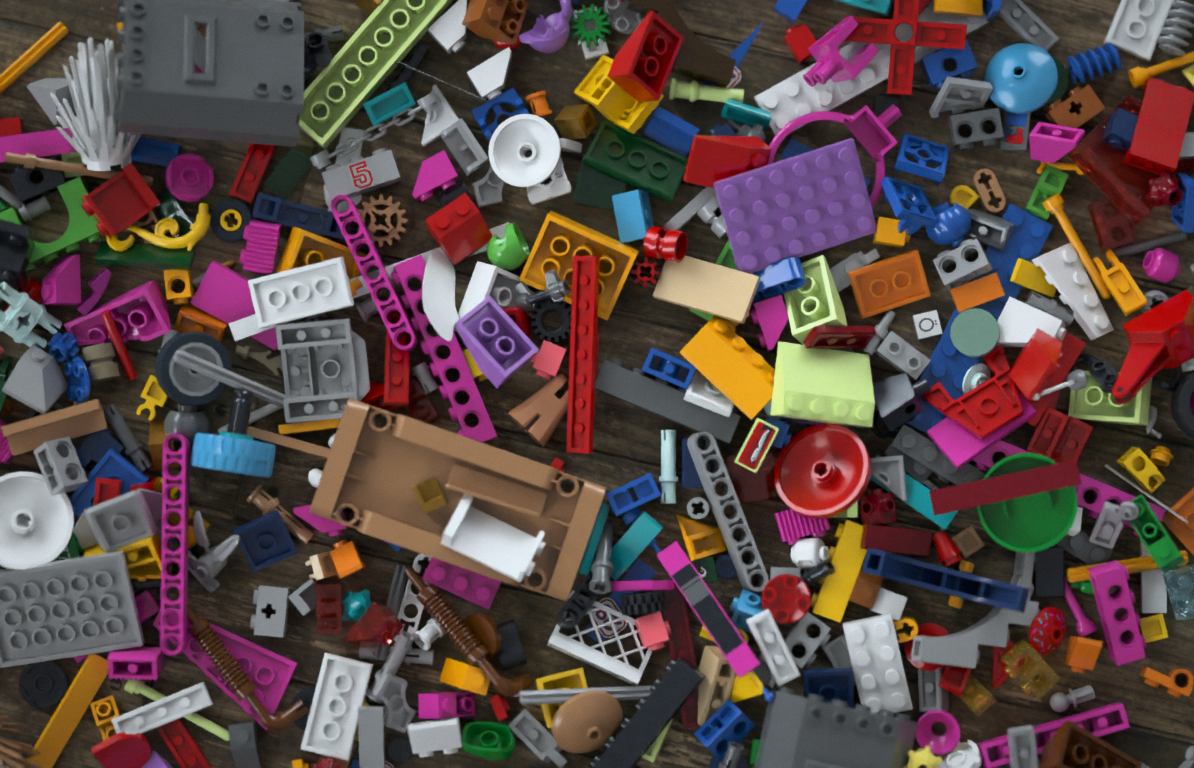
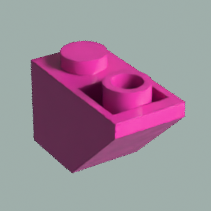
M445 150L422 161L412 193L416 201L420 199L422 202L427 201L435 196L433 192L441 188L445 191L456 185L455 181L459 177Z
M782 295L754 303L752 305L753 310L750 311L753 324H758L761 333L757 334L761 348L766 347L767 352L773 350L789 319Z
M475 692L418 694L419 718L443 719L475 716Z

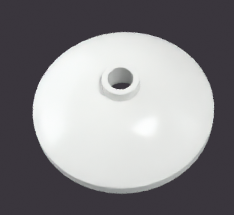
M520 114L508 118L497 127L489 143V160L494 172L503 181L516 187H531L542 183L555 171L560 160L561 144L557 132L551 124L536 115ZM532 150L531 157L526 158V151Z

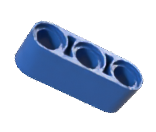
M797 257L786 258L770 264L766 269L751 273L760 277L752 304L805 285L806 279L800 259Z

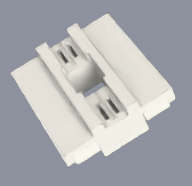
M561 157L555 171L551 174L552 181L550 183L526 187L527 195L532 205L571 193V185L569 180H567Z

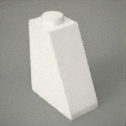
M1009 297L997 321L1000 328V339L995 347L1000 344L1003 347H1025L1037 328L1062 342L1067 331L1065 329L1066 325L1062 320Z

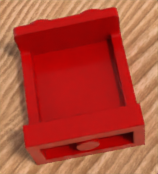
M130 163L107 182L89 194H85L82 197L83 204L81 206L89 217L91 215L94 216L98 222L96 227L104 237L107 235L111 240L159 207L160 201L133 164Z

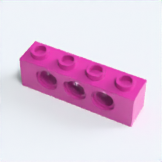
M1113 560L1088 568L1110 659L1119 666L1145 658L1144 648L1147 645L1144 636L1139 632L1138 626L1141 625L1138 613L1134 612L1133 603H1135L1133 591L1128 588L1127 581L1130 580L1126 566H1122L1117 560ZM1114 585H1118L1117 590L1114 593L1109 594L1110 588ZM1119 608H1123L1122 614L1115 616V612ZM1129 630L1128 636L1120 639L1121 634Z

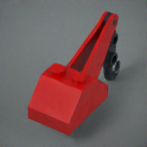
M1187 290L1122 325L1130 349L1120 373L1109 362L1099 360L1091 354L1079 355L1070 369V373L1075 371L1074 367L1078 363H1088L1089 372L1094 381L1105 392L1113 393L1116 403L1122 405L1130 402L1137 392L1161 368H1176L1194 358V298Z

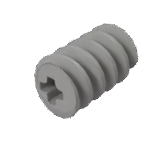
M1176 0L1172 2L1173 9L1168 12L1170 18L1164 22L1166 27L1161 30L1163 36H1160L1157 42L1161 50L1170 54L1184 56L1185 52L1180 47H1188L1189 43L1184 38H1192L1193 36L1187 30L1194 29V24L1191 22V20H1194V5Z

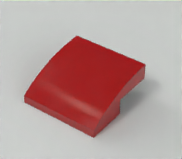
M1048 406L1028 445L1027 451L1045 456L1056 463L1076 460L1078 464L1095 427Z

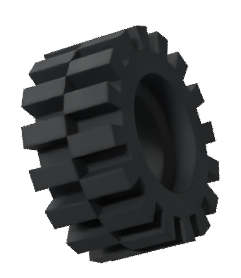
M552 299L540 302L535 307L531 316V325L536 336L543 341L545 340L553 344L563 342V340L568 338L571 333V307L564 301L554 302ZM549 312L559 313L563 319L562 326L554 331L547 329L543 323L546 314Z
M646 591L620 595L622 615L645 614L666 610L664 591Z

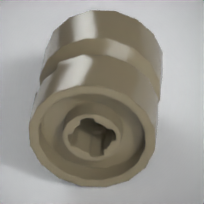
M113 343L97 344L82 349L85 362L90 364L87 368L90 383L120 377L118 363L112 361L116 354Z

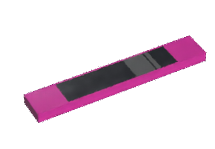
M676 541L658 553L656 556L738 677L742 678L759 666L760 662L679 543Z

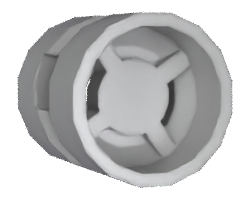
M715 195L696 214L705 224L710 223L711 230L719 238H722L727 232L722 214L718 218L715 215L717 210L721 213L717 195Z

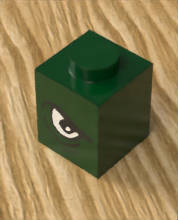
M713 556L691 561L705 583L718 581Z

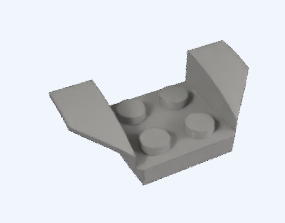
M137 488V491H131L85 509L73 530L81 548L85 549L99 543L101 550L109 553L153 536L158 529L156 521L162 519L163 493Z

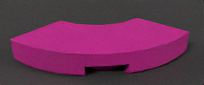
M673 580L610 581L611 591H664L674 589Z

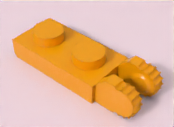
M1110 249L1105 253L1112 268L1107 270L1098 257L1092 259L1106 287L1127 317L1145 307L1148 302L1124 264L1119 262L1116 255Z

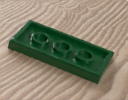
M603 119L583 162L671 203L685 175L688 158L642 136L632 134L616 124Z

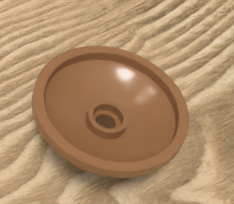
M600 690L585 691L571 697L558 709L553 718L552 735L554 740L563 750L576 754L592 752L603 747L613 735L617 734L622 724L623 711L621 705L613 695Z

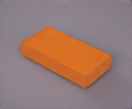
M997 272L950 289L958 313L1005 296Z

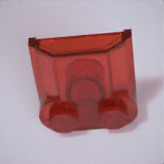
M772 448L768 450L756 473L734 462L738 454L724 457L725 467L740 504L780 497L774 480L775 459Z

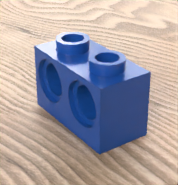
M651 473L606 493V496L615 515L618 516L661 496Z
M728 699L694 735L721 761L727 752L729 742L739 743L755 725Z

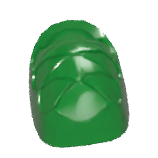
M475 721L466 724L462 733L461 742L463 750L474 756L490 760H506L512 757L516 741L508 725L498 722Z

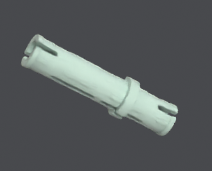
M661 430V476H659V482H661V504H676V482H678V477H676V430Z

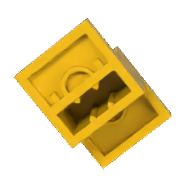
M603 54L574 93L582 100L592 104L610 122L635 134L642 127L650 113L657 108L664 95L661 94L658 101L638 102L607 76L613 59Z

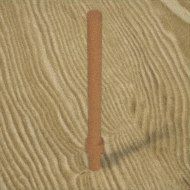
M6 152L5 162L22 164L25 168L31 169L40 167L111 179L121 172L116 170H88L86 165L82 166L81 164L36 157V154L30 153L22 155ZM141 175L147 185L152 186L153 177Z

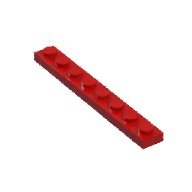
M573 256L566 452L593 453L600 256Z

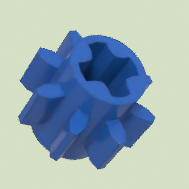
M57 332L47 344L51 347L49 350L50 355L59 362L65 359L67 362L71 361L80 351L76 347L78 345L76 337L70 333H63L61 335L60 332Z

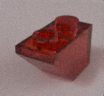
M374 601L344 637V640L361 648L389 645L404 626L390 608Z

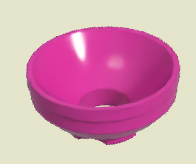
M929 711L918 721L915 734L916 740L921 748L929 746L930 752L934 755L947 754L959 742V723L947 711ZM936 722H941L946 726V732L942 735H937L932 731V725Z

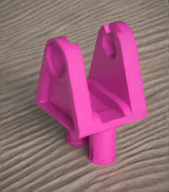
M853 16L845 18L808 48L817 61V64L803 75V79L809 86L813 87L817 82L823 85L829 79L833 83L852 80L858 76L878 53L877 47L872 43L869 46L867 44L846 61L841 56L838 47L858 25Z

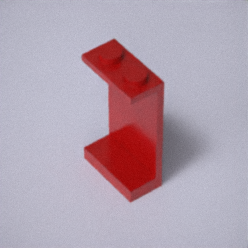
M1149 78L1142 87L1141 92L1144 93L1131 146L1125 153L1122 163L1159 176L1163 171L1167 170L1171 176L1177 168L1194 102V92L1182 86L1165 83L1162 79Z

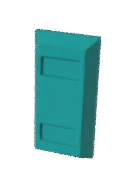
M406 82L364 103L363 106L373 126L416 103Z
M728 99L725 101L721 117L732 119L742 124L747 123L749 126L759 123L764 127V131H767L772 115L768 111Z

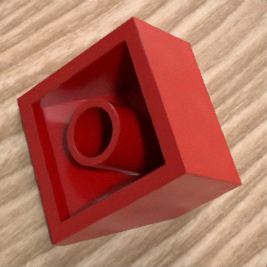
M466 193L426 219V229L454 266L488 244L493 237L480 211Z

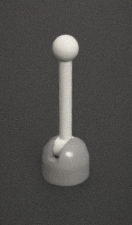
M1081 369L1072 371L1068 374L1066 382L1043 390L1041 395L1036 393L1033 400L1037 401L1041 396L1067 386L1072 390L1086 388L1087 378Z

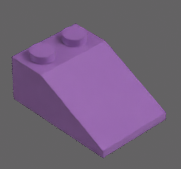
M490 295L454 324L480 371L496 388L500 387L528 364L539 351L535 344Z

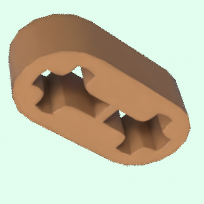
M985 168L977 171L973 176L972 182L977 194L980 196L979 199L983 208L992 214L1000 212L1004 208L1006 200L995 174ZM980 174H983L984 177H990V180L987 182L989 190L986 189L984 183H978V180L981 178ZM990 192L994 199L999 198L1000 200L996 209L993 205H988V202L991 200Z

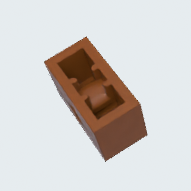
M1079 85L1068 93L1070 97L1062 102L1061 99H1058L1048 106L1050 111L1045 116L1051 124L1079 128L1101 113L1105 107L1090 85L1084 88ZM1077 106L1079 110L1071 114L1069 112L1071 107Z

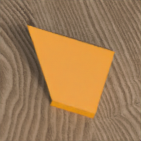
M676 515L690 561L726 551L719 527L715 528Z

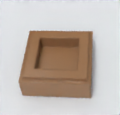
M972 525L951 538L962 552L961 555L964 559L985 546Z

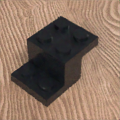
M0 219V283L6 282L7 285L15 290L17 288L25 289L28 283L26 269L35 248L32 233L29 227Z

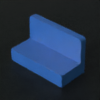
M657 106L652 119L644 131V135L686 157L690 150L689 147L692 145L694 135H698L700 129Z

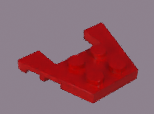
M1001 344L995 347L989 354L982 356L985 364L995 375L991 379L956 400L950 397L940 382L931 387V392L921 396L925 402L981 440L986 439L1024 415L1015 383L1009 376L1010 367Z

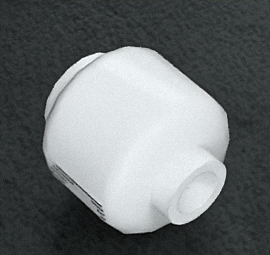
M801 538L791 548L792 562L802 570L806 568L811 569L829 558V549L820 538Z

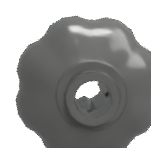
M179 403L177 409H172L164 420L165 433L167 435L173 433L184 435L189 440L190 449L193 447L196 433L208 434L210 430L208 415L204 410L197 409V406ZM175 438L174 442L179 444L181 449L182 441L179 438Z

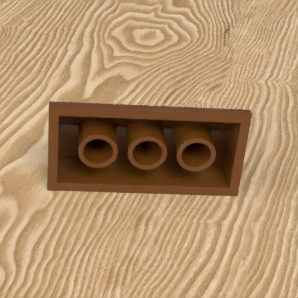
M1068 720L1063 723L1043 747L1038 768H1141L1142 763Z

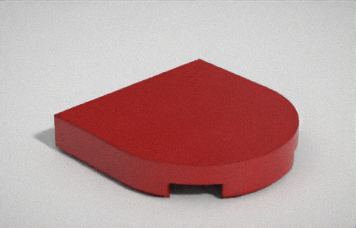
M125 732L118 733L91 748L92 754L104 768H141L147 763L151 755L149 742L140 733H136V735L126 734Z

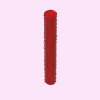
M110 310L100 313L127 378L128 380H133L138 376Z

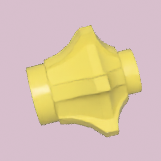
M925 746V748L907 752L910 758L904 768H938V764L943 763L941 757H936L930 752L929 746Z

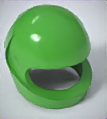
M514 222L506 225L505 236L502 239L495 234L487 246V255L490 262L494 266L507 271L515 270L521 266L530 255L527 242L521 230Z

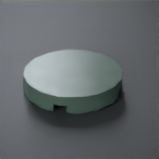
M968 309L961 312L954 319L951 325L950 337L954 347L960 353L968 357H982L989 354L998 343L1000 328L996 319L989 312L982 309Z

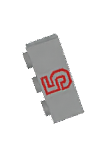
M382 148L372 152L373 156L364 159L363 156H358L350 159L349 164L343 166L334 164L326 167V171L322 172V176L330 200L332 201L337 195H346L352 198L402 181L392 151H386V148Z

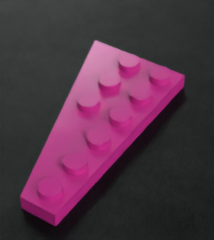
M160 608V610H159V612H158V614H157V617H156V619H155V621H154V623H153V625H154L160 632H161V608ZM176 612L170 613L169 622L176 626L180 621V617ZM187 620V629H188V628H189L190 626H192V625H191V624L189 623V621ZM210 623V627H213V631H216L215 635H219L218 639H222L221 642H224V646H227V650H230L229 654H233L232 658H236L235 661H238V665H241V669H244L243 673L246 672V676H249V680H252L257 687L254 694L268 713L275 715L298 663ZM187 630V645L183 653L267 731L268 728L260 722V717L246 698L239 701L234 694L235 690L232 691V687H229V683H226L227 679H223L224 675L221 676V671L218 672V668L214 667L215 664H212L213 660H209L210 656L207 657V653H204V649H201L202 645H198L199 641L196 642V637L193 638ZM171 637L169 640L179 648V640L176 637Z

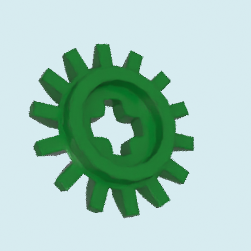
M591 4L590 10H587L586 6L582 5V13L577 9L574 11L578 16L577 19L570 18V21L575 22V25L570 26V30L576 31L571 36L572 39L579 36L580 39L577 44L581 45L584 40L588 48H590V42L594 41L596 47L599 46L597 40L600 38L605 42L607 39L603 36L604 33L611 34V31L606 29V26L612 25V21H605V18L610 16L609 13L601 15L600 13L603 10L601 6L597 11H594L595 4ZM594 19V25L597 27L596 30L585 31L586 26L584 22H590Z

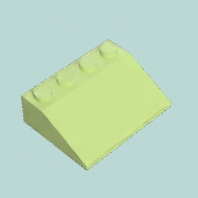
M778 342L770 415L858 428L872 427L875 400L869 355L833 349H806L805 345Z

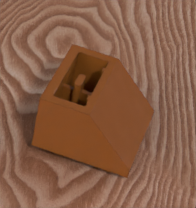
M470 0L462 25L479 37L516 44L529 2L527 0Z

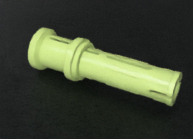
M676 78L671 79L669 100L682 98L689 99L690 102H694L697 99L725 102L731 99L743 103L744 89L700 85L694 80L690 83L676 81Z

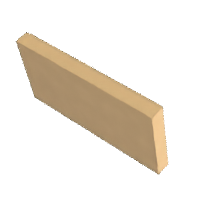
M685 256L680 263L665 261L653 297L744 324L758 288L760 277Z

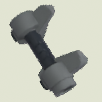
M555 270L545 273L547 289L534 293L520 281L515 286L518 294L516 296L517 307L526 313H531L538 302L551 298L554 302H561L570 293L569 284L566 280L561 281Z

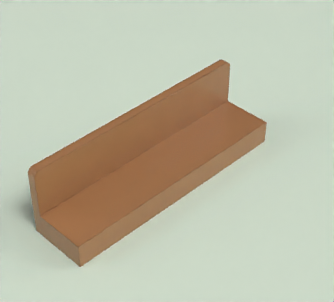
M95 399L2 426L1 428L4 437H7L11 454L15 456L35 450L47 441L69 436L70 439L107 429L108 426L99 399Z
M453 464L446 484V488L539 518L541 517L547 493L457 464Z

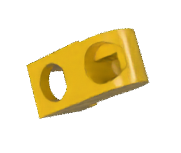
M1132 446L1117 460L1119 465L1125 468L1140 486L1150 494L1165 481L1158 468L1139 447Z

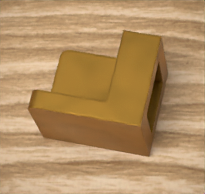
M588 104L565 106L554 119L564 139L587 138L598 124Z
M432 477L412 487L424 514L447 504V500L436 477Z

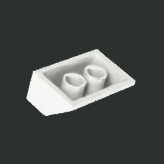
M477 261L458 312L459 319L489 295L502 309L517 308L516 296L518 294L515 286L520 282V277L497 266Z

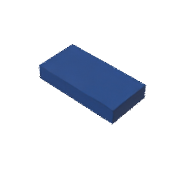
M140 137L131 152V161L167 168L170 162L180 155L181 145Z

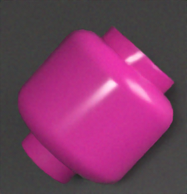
M1156 248L1153 251H1149L1143 260L1146 276L1162 283H1168L1180 274L1181 265H1179L1178 255L1165 249Z

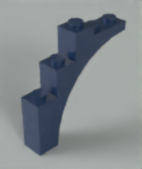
M872 548L867 549L862 572L1022 613L1025 612L1030 591L1026 587L940 567Z

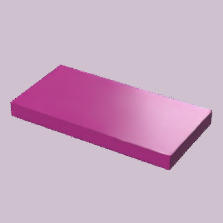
M215 260L211 261L191 304L228 325L255 314L248 284L249 279ZM276 327L250 336L275 351L278 349Z
M1017 390L1024 415L986 439H979L949 417H946L927 431V435L958 470L1034 417L1036 410Z

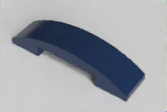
M258 192L252 214L253 217L282 224L290 228L294 226L313 234L346 241L332 211L320 210ZM351 225L348 227V233H350Z

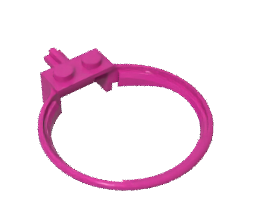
M892 104L878 117L875 116L867 105L858 110L854 115L832 111H820L802 115L790 121L774 136L769 144L771 152L767 165L773 163L779 145L795 128L818 120L843 123L874 160H878L875 162V184L869 197L871 207L873 208L883 188L880 182L885 178V153L898 143L887 128L900 118L902 113L898 107Z

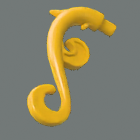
M200 203L196 221L190 225L192 229L187 234L176 238L165 236L167 232H171L172 237L179 233V224L173 218H164L158 221L155 226V234L136 225H131L125 230L134 232L150 243L162 248L180 249L188 247L187 251H191L193 246L208 231L211 215L208 214V204ZM118 235L111 240L106 236L109 247L119 252L130 248L135 241L133 235H130L124 241L118 240Z

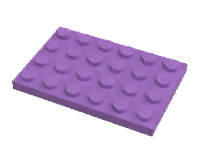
M852 138L713 183L738 271L751 274L766 269L770 264L790 257L799 258L876 233L877 230L856 145Z

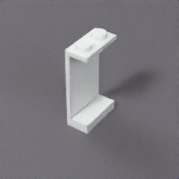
M464 494L444 531L441 544L518 582L522 581L524 575L530 576L536 564L532 560L535 555L540 556L546 544L542 541L545 532L540 531L538 537L535 538L472 507L473 497Z

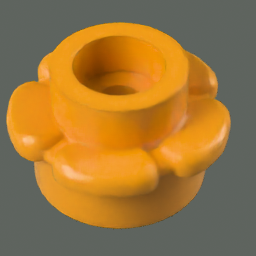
M1156 446L1155 449H1151L1149 452L1151 455L1150 460L1158 466H1169L1170 460L1174 458L1170 453V449L1163 446Z

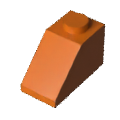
M344 539L333 545L335 549L330 551L340 578H346L366 568L354 541L348 542L347 539Z
M1070 636L1064 665L1071 666L1070 671L1084 674L1086 669L1093 670L1102 647V642Z

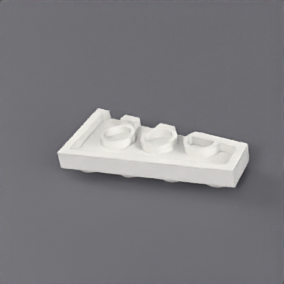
M1071 243L1032 260L1036 267L1040 266L1045 272L1044 278L1050 285L1054 284L1060 292L1059 298L1064 305H1069L1074 311L1073 317L1090 340L1114 330Z

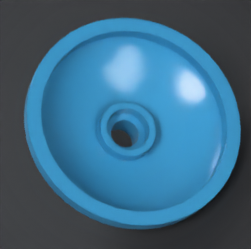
M1018 43L1003 48L993 56L986 68L984 82L991 83L993 90L989 98L997 107L1006 112L1023 114L1041 108L1051 99L1057 87L1058 71L1053 58L1044 49L1033 44ZM1017 70H1023L1021 75H1015Z

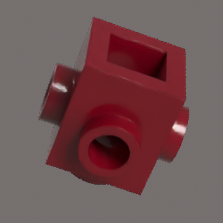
M883 489L868 490L867 496L860 497L859 510L862 526L864 524L874 525L896 522L893 493L883 494Z

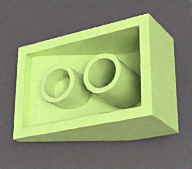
M824 255L801 263L806 279L805 285L784 293L792 336L803 345V341L814 326H848L844 307Z
M1082 370L1087 378V387L1080 390L1071 389L1069 416L1078 420L1148 426L1152 378L1137 392L1130 402L1121 405L1116 403L1113 393L1105 392L1094 381L1089 371Z

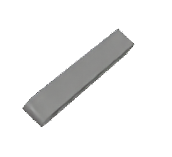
M708 432L694 433L688 438L687 446L736 569L739 581L747 591H763L769 582L768 575L713 435ZM699 437H702L705 440V447L703 450H701L697 446V440ZM708 460L714 463V470L711 473L706 469ZM717 483L723 486V492L720 496L715 492ZM727 505L732 509L730 518H726L724 515V509ZM736 528L741 533L738 541H735L733 538V531ZM745 551L748 552L750 557L747 564H744L742 561V554ZM754 574L757 575L759 580L755 587L751 584V577Z

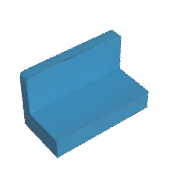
M637 189L613 195L612 201L620 242L627 243L644 240L647 230L654 226L648 192Z

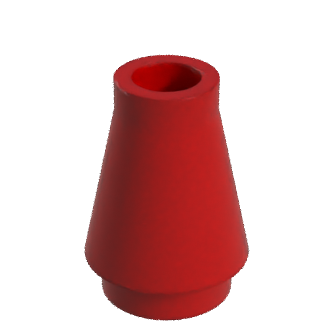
M945 530L932 536L940 564H943L945 568H949L963 560L961 557L962 552L950 539Z

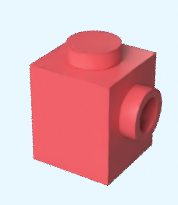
M544 340L540 350L530 361L534 363L533 369L537 370L536 375L548 380L551 376L556 377L567 349Z
M661 612L649 614L635 620L644 650L650 648L652 652L665 647L664 643L668 642L671 629L668 621H663Z

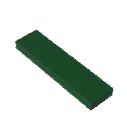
M101 241L95 261L97 265L191 270L196 249L193 246L191 251H187L188 247L168 249L154 244L133 243L127 250L119 252L110 248L107 241Z

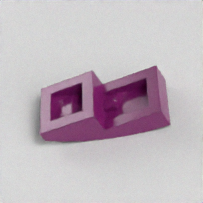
M106 267L87 282L93 291L81 300V304L75 306L83 316L95 306L107 287L111 272Z

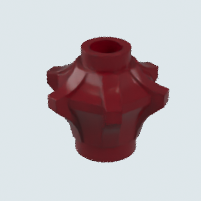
M1166 170L1159 177L1150 179L1148 182L1149 193L1145 196L1148 202L1154 201L1156 207H1162L1163 205L1174 207L1178 205L1183 198V191L1178 186V178L1176 176L1171 178Z

